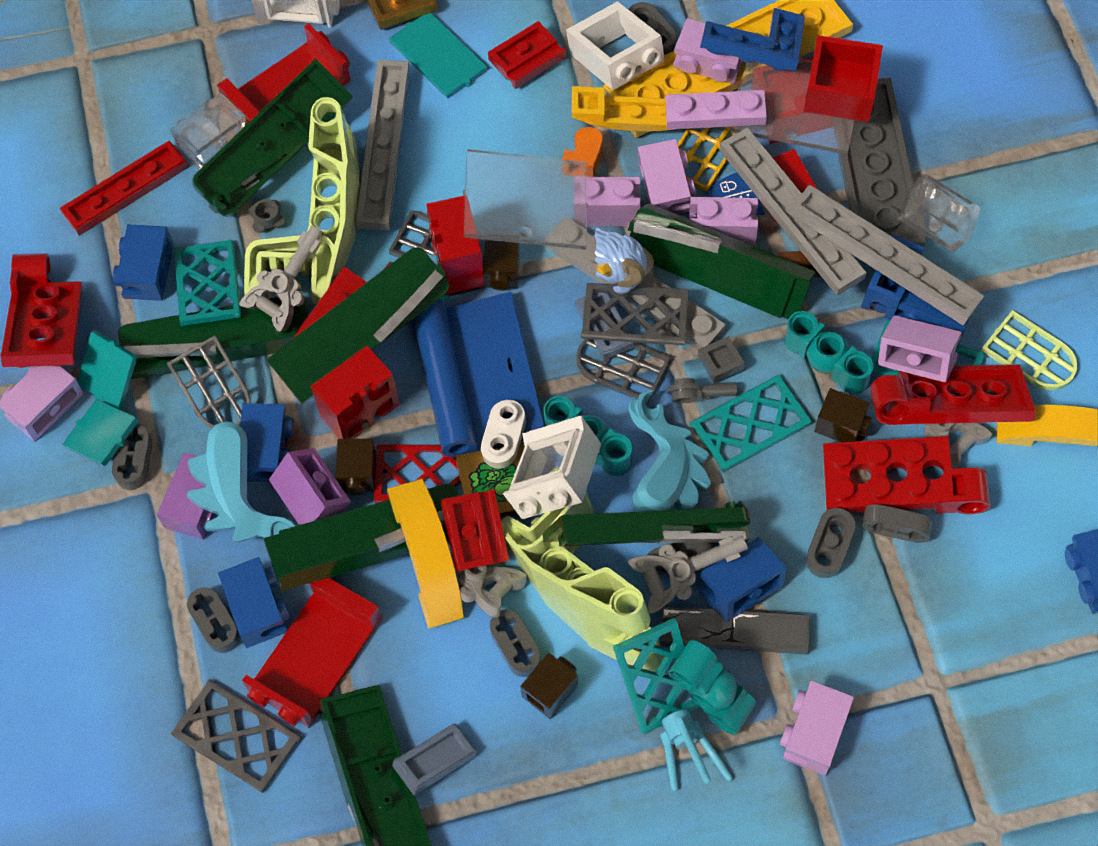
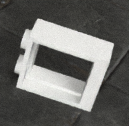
M618 1L566 29L570 54L612 90L665 61L661 35ZM624 34L636 42V44L611 58L599 49Z

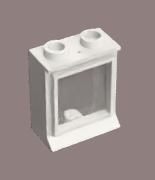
M251 0L257 24L266 19L317 24L327 23L328 27H331L333 16L339 14L340 0Z
M577 416L522 433L525 447L510 489L503 493L521 519L582 503L601 447L600 441L583 417Z

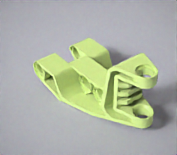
M329 97L320 98L313 104L310 117L308 147L314 157L307 232L312 225L320 229V223L326 218L335 219L332 228L321 230L324 232L319 239L322 244L315 254L310 253L300 270L303 276L310 277L312 272L311 298L313 304H317L347 262L356 238V217L361 187L356 138L349 124L346 123L341 106L335 99ZM328 112L337 113L336 117L329 122L321 121L324 114ZM328 186L337 187V191L332 197H322V192ZM301 235L260 239L249 244L245 252V295L252 288L259 285L257 275L260 271L266 270L270 272V269L285 270L300 245L297 243V240Z
M587 490L582 503L543 513L541 517L535 518L531 522L532 526L530 528L507 515L501 520L507 549L522 571L527 574V578L545 604L582 637L591 648L617 660L613 649L614 645L651 629V618L642 593L608 567L594 571L573 555L579 546L559 547V541L543 542L542 533L561 515L595 514ZM659 639L655 644L657 646H661ZM634 648L624 653L627 664L634 665L641 649ZM651 652L642 668L656 671L664 656Z

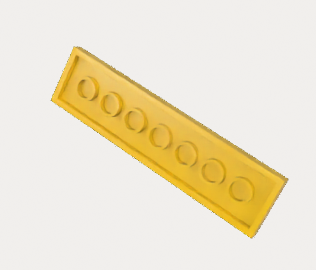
M778 0L726 25L768 37L774 8L805 15L800 57L815 50L817 35L841 38L851 33L853 23L834 0ZM673 51L664 55V62L620 87L612 90L604 84L603 88L607 96L665 98L669 91L731 92L751 82L753 70L770 65L743 61L735 84L718 82L706 76L686 73L681 69L674 68L673 65L677 53ZM631 131L635 138H638L648 133L641 131Z

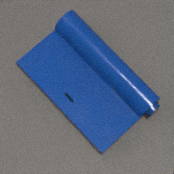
M511 291L448 308L439 299L413 319L441 451L444 456L456 457V455L481 451V443L490 412L495 404L503 400H514L523 407L526 416V425L523 433L545 427ZM506 412L502 415V418L508 419L513 416V413ZM497 443L493 448L504 446V444Z

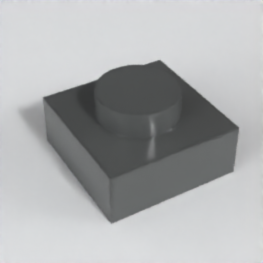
M729 336L698 349V357L713 383L744 370L745 363Z

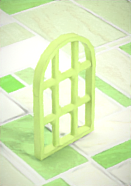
M1013 310L1002 324L995 329L994 334L981 349L983 353L1002 365H1013L1014 359L1016 357L1020 358L1032 366L1035 371L1030 376L1022 370L1025 380L1043 390L1064 388L1073 380L1077 371V359L1073 351L1066 344ZM1011 318H1014L1031 330L1025 336L1007 323ZM1003 328L1021 341L1016 349L997 337ZM1035 333L1055 345L1051 352L1034 342L1032 337ZM993 341L1009 351L1010 357L1007 360L988 348ZM1026 344L1044 354L1046 359L1041 365L1023 354L1024 352L1021 350ZM1060 349L1069 356L1072 366L1058 357L1057 352ZM1053 360L1072 373L1064 381L1048 371L1046 366ZM1043 373L1057 384H1045L1036 379Z

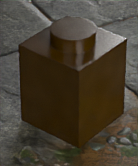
M485 236L484 286L500 291L509 288L518 289L520 265L519 237Z
M830 388L818 415L814 432L839 442H856L858 435L865 437L872 417L866 415L870 402Z
M373 438L338 439L336 480L345 493L350 495H362L366 491H375L376 449Z
M548 653L520 686L522 698L551 719L578 687V674L575 673L577 671L576 667L566 658L560 656L557 659Z

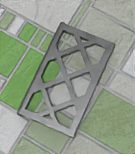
M587 283L583 328L580 334L582 339L686 345L688 289L636 286L628 293L618 294L613 290V286L617 285ZM593 292L610 293L613 296L612 299L601 307L592 300ZM627 295L646 296L649 300L635 310L624 298ZM664 297L681 298V305L671 312L660 300ZM619 302L628 311L629 315L618 324H615L605 312ZM655 305L666 317L652 327L641 314ZM598 317L611 328L607 332L589 331L590 323ZM633 320H636L646 332L642 335L627 334L621 329ZM672 322L679 329L678 337L661 336L658 331Z
M211 679L206 682L202 691L171 732L173 737L261 793L265 791L293 748L302 738L298 733ZM212 691H215L227 699L228 706L207 711L206 700ZM242 710L249 712L259 719L260 726L238 731L236 712ZM229 714L232 733L211 737L208 718ZM202 720L205 739L195 741L183 733L190 722ZM277 730L289 737L283 748L270 751L268 731ZM261 733L264 753L243 757L240 738ZM234 740L237 759L227 761L214 753L213 744ZM266 760L267 771L260 781L245 772V764Z

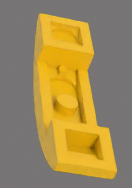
M572 86L571 117L579 121L623 131L650 132L667 130L665 98L605 95L604 88ZM669 91V94H668V95H671V94H691V93H701V92Z
M1034 405L1036 410L1034 421L996 422V443L1032 446L1034 441L1098 446V409L1066 405Z
M423 479L388 488L387 492L397 524L401 523L421 593L418 596L428 629L464 618L459 586L449 547L437 511Z

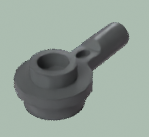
M680 378L674 380V385L668 387V394L672 395L673 403H693L710 400L711 397L736 396L737 385L736 383L700 385L696 384L693 378Z

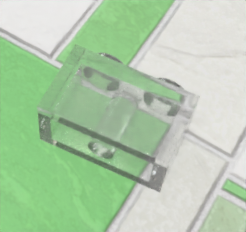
M220 93L213 99L207 100L188 117L179 120L170 130L176 147L200 170L247 124L245 115Z
M925 173L907 191L898 219L954 253L973 236L981 207Z

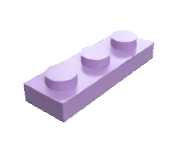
M764 90L665 95L667 130L766 125Z

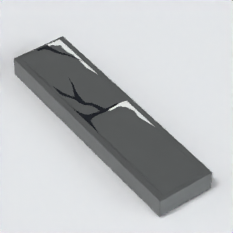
M664 606L662 608L661 624L675 618L684 647L690 640H695L708 648L806 655L809 651V615L744 611L726 623L715 609ZM671 632L660 636V645L671 646L673 642Z

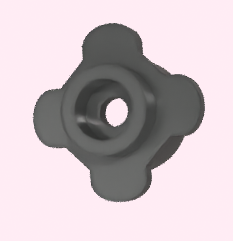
M262 199L250 207L249 214L254 218V231L263 233L266 229L273 227L281 228L285 224L284 217L280 215L281 204L279 201Z

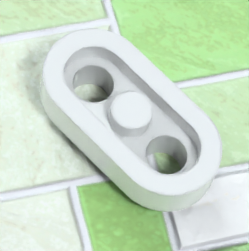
M514 400L500 401L494 405L490 412L481 443V452L484 461L493 468L501 469L508 467L517 457L523 436L522 433L526 425L524 409L518 402ZM506 412L513 413V416L508 419L502 418V415ZM497 443L504 444V447L500 450L493 449V446Z

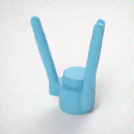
M689 710L674 712L662 720L665 732L660 734V738L665 749L672 791L678 790L673 752L674 744L677 749L688 748L703 782L709 784L711 781L695 745L697 739L727 781L732 780L731 773L703 733L699 721H693Z

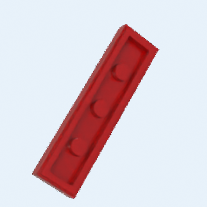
M168 140L59 209L80 236L189 168L184 157Z

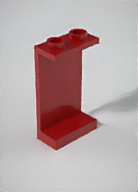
M308 23L304 26L307 38L305 44L238 89L228 78L217 84L223 104L245 126L315 58L342 86L346 85L351 81L348 68L350 62L347 56L341 50L336 51L331 46L330 40L324 32H317Z
M330 578L309 583L313 594L254 679L248 675H245L242 679L243 684L248 690L247 697L263 708L267 704L279 710L277 715L293 726H296L298 722L308 728L311 726L319 714L321 699L331 696L382 619L377 605Z

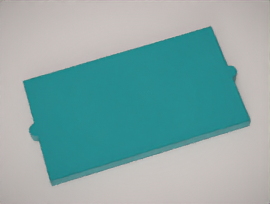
M432 13L420 16L412 23L407 22L406 27L389 38V42L447 99L463 87H470V82L487 71V66Z

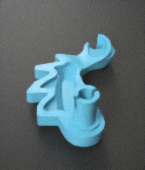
M644 390L637 400L635 397L631 398L628 410L636 426L649 433L655 439L659 446L660 455L633 493L632 499L635 508L632 512L671 510L673 506L684 510L694 509L698 503L699 494L697 490L705 492L711 484L706 471L700 465L705 462L709 454L698 445L687 440L691 435L690 430L667 423L661 403L655 409L648 408L645 404L653 390Z
M227 421L215 425L208 435L206 454L189 459L187 465L190 474L195 480L205 486L201 489L188 491L187 498L199 508L218 515L216 518L206 522L205 530L223 531L235 529L232 541L240 543L256 536L264 539L265 537L279 534L280 530L297 526L298 524L284 517L267 516L250 506L247 500L246 433L242 427L233 422Z

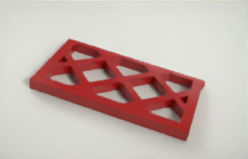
M377 444L374 503L390 500L388 494H382L383 485L391 478L399 485L406 484L397 473L411 461L423 472L416 480L423 479V481H426L429 478L436 486H440L443 483L434 473L446 462H449L458 471L456 460L453 457L444 456L440 445ZM385 452H403L406 455L393 468L384 461ZM421 452H439L443 457L428 469L416 456ZM459 475L449 484L456 487L460 483Z

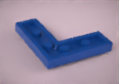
M774 8L768 37L706 21L700 48L707 49L709 52L717 55L727 54L735 56L747 63L758 62L770 65L778 71L789 70L795 72L800 57L805 15Z

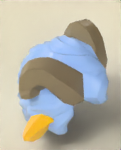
M596 228L594 235L596 239L595 254L597 256L595 261L598 263L596 266V276L609 283H616L617 286H613V290L616 293H628L651 271L654 263L653 257L631 236Z

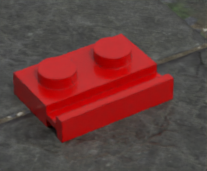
M539 21L488 52V60L506 80L509 79L515 89L566 58V50L557 44V40Z
M494 489L441 500L455 572L509 561Z

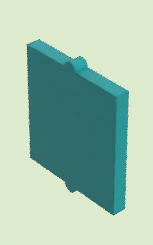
M96 330L91 331L77 382L79 386L92 393L95 399L103 400L110 406L120 410L123 408L138 356L120 346L118 340L112 341Z
M96 399L84 416L76 421L77 425L62 445L105 467L117 450L125 445V439L139 420Z

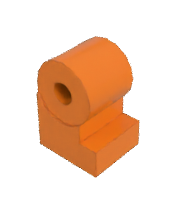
M584 127L575 134V150L565 149L562 157V176L570 178L596 176L603 153V137L598 129Z

